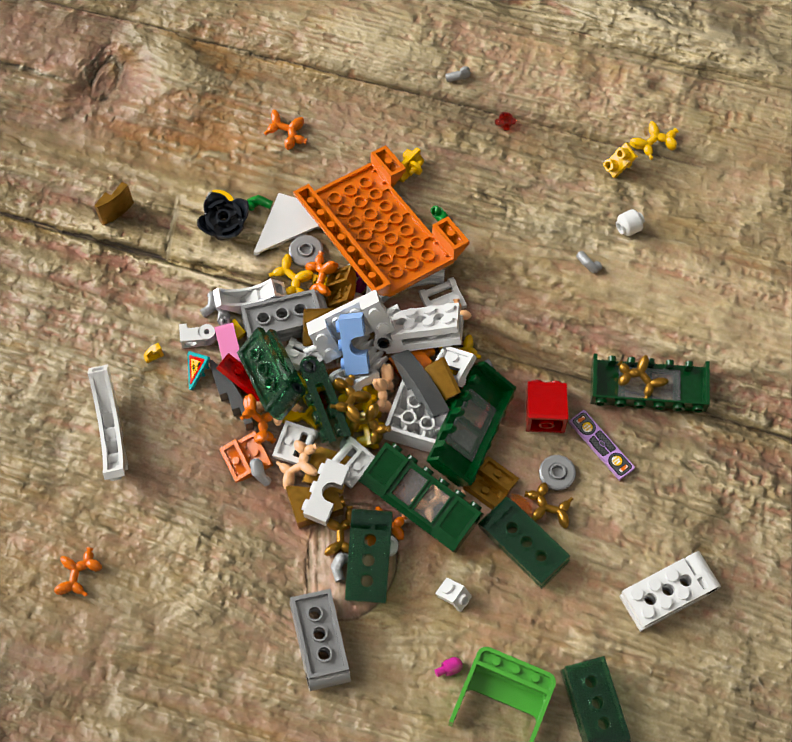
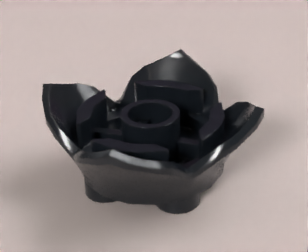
M209 192L204 200V215L199 216L197 219V227L205 234L215 236L218 240L238 236L243 231V225L249 214L248 201L242 198L229 201L221 193Z

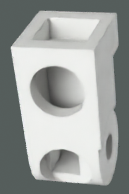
M179 324L182 349L212 345L216 340L215 329L210 324H204L201 327L188 328L187 324Z

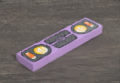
M585 410L569 420V424L619 481L635 469L634 465Z

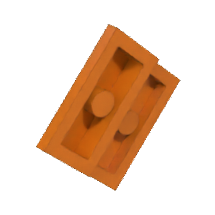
M256 431L240 440L235 439L219 449L236 483L253 476L250 467L252 459H260L263 462L264 470L274 465L263 443H255Z

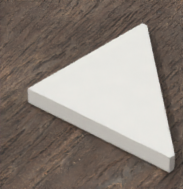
M278 193L254 250V255H260L263 251L271 250L283 245L286 241L306 235L307 232L316 228L319 229L320 226L297 198Z

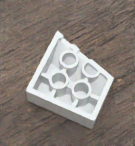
M402 380L385 423L386 426H391V432L385 433L383 439L430 453L447 413L430 419L424 404L419 405L412 389L407 390Z

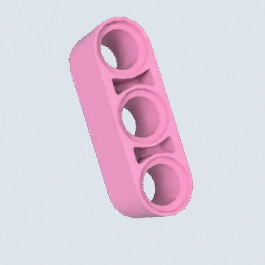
M233 323L214 327L222 360L230 353L243 364Z

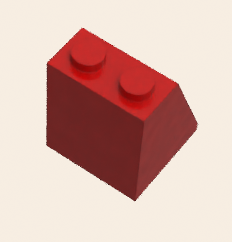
M528 381L526 388V432L565 433L568 422L567 383H562L561 381Z

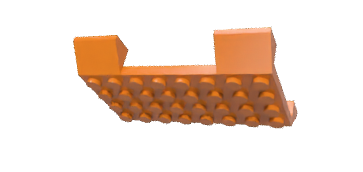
M385 145L371 152V163L315 191L307 184L293 191V194L371 291L376 290L378 295L392 297L453 264L469 245L470 241L449 217L434 223L432 233L393 189L405 173L406 168Z

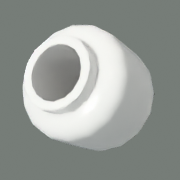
M631 209L618 216L616 227L620 234L631 236L643 229L645 219L642 213Z

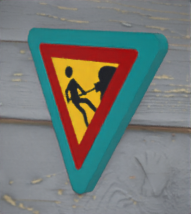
M188 351L189 390H193L200 377H205V368H210L208 365L210 357Z

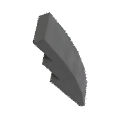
M409 350L391 356L407 390L412 389L419 405L424 404L430 419L450 411L429 374Z
M210 360V367L221 402L229 400L233 415H241L245 409L240 393L232 381L216 369L218 365L213 360ZM251 418L243 419L246 430H253L254 426Z

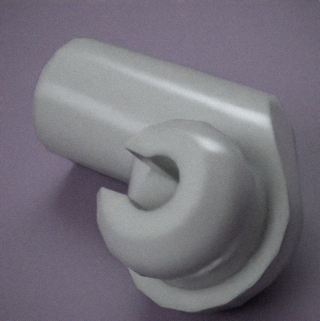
M213 291L207 294L208 305L200 309L204 318L216 311L213 305L215 302Z
M216 308L218 311V324L220 326L229 324V311Z

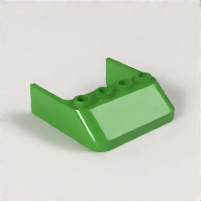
M483 647L476 654L448 726H453L465 694L472 690L533 716L536 724L529 742H534L554 691L556 679L550 672L493 648Z

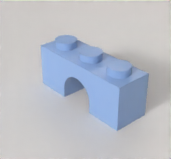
M364 313L340 314L338 321H336V331L340 332L341 339H338L339 351L343 352L341 369H345L346 376L350 374H369L370 361L368 349L359 350L352 344V339L365 335Z

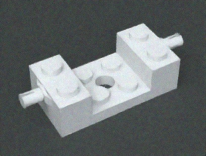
M373 290L306 323L309 336L313 341L312 346L303 349L306 357L318 352L327 364L343 356V352L339 351L338 339H341L340 332L336 331V321H338L340 314L363 312L366 329L365 335L374 332L377 338H380L395 331L391 315L400 312L398 304L387 309L377 291ZM356 337V338L352 339V342L355 341V340H357V339H359V338H361V337Z

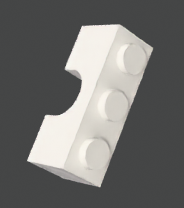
M328 458L325 463H321L317 473L320 476L317 481H313L309 491L312 492L310 499H305L301 509L304 511L303 515L305 518L324 526L327 525L334 509V504L324 499L323 492L329 487H336L342 490L350 467Z

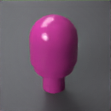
M452 657L441 663V667L434 669L437 677L444 674L452 676L462 670L463 663L458 657Z

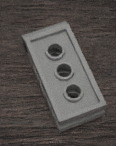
M311 289L240 306L250 349L287 341L291 337H302L304 309L328 308L324 295L320 294L317 290Z
M331 589L290 597L289 604L309 691L351 682ZM311 612H316L319 614L320 617L318 619H312L309 616V614ZM321 632L324 638L316 639L313 634ZM320 652H326L329 658L326 660H322L319 658L318 654Z

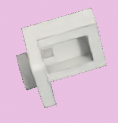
M449 578L444 580L435 593L438 598L452 604L459 612L464 609L472 597L465 586Z

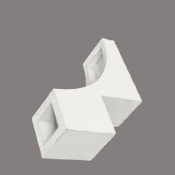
M269 279L261 284L247 288H216L213 290L216 308L242 314L240 308L242 305L287 295L284 282L275 279Z

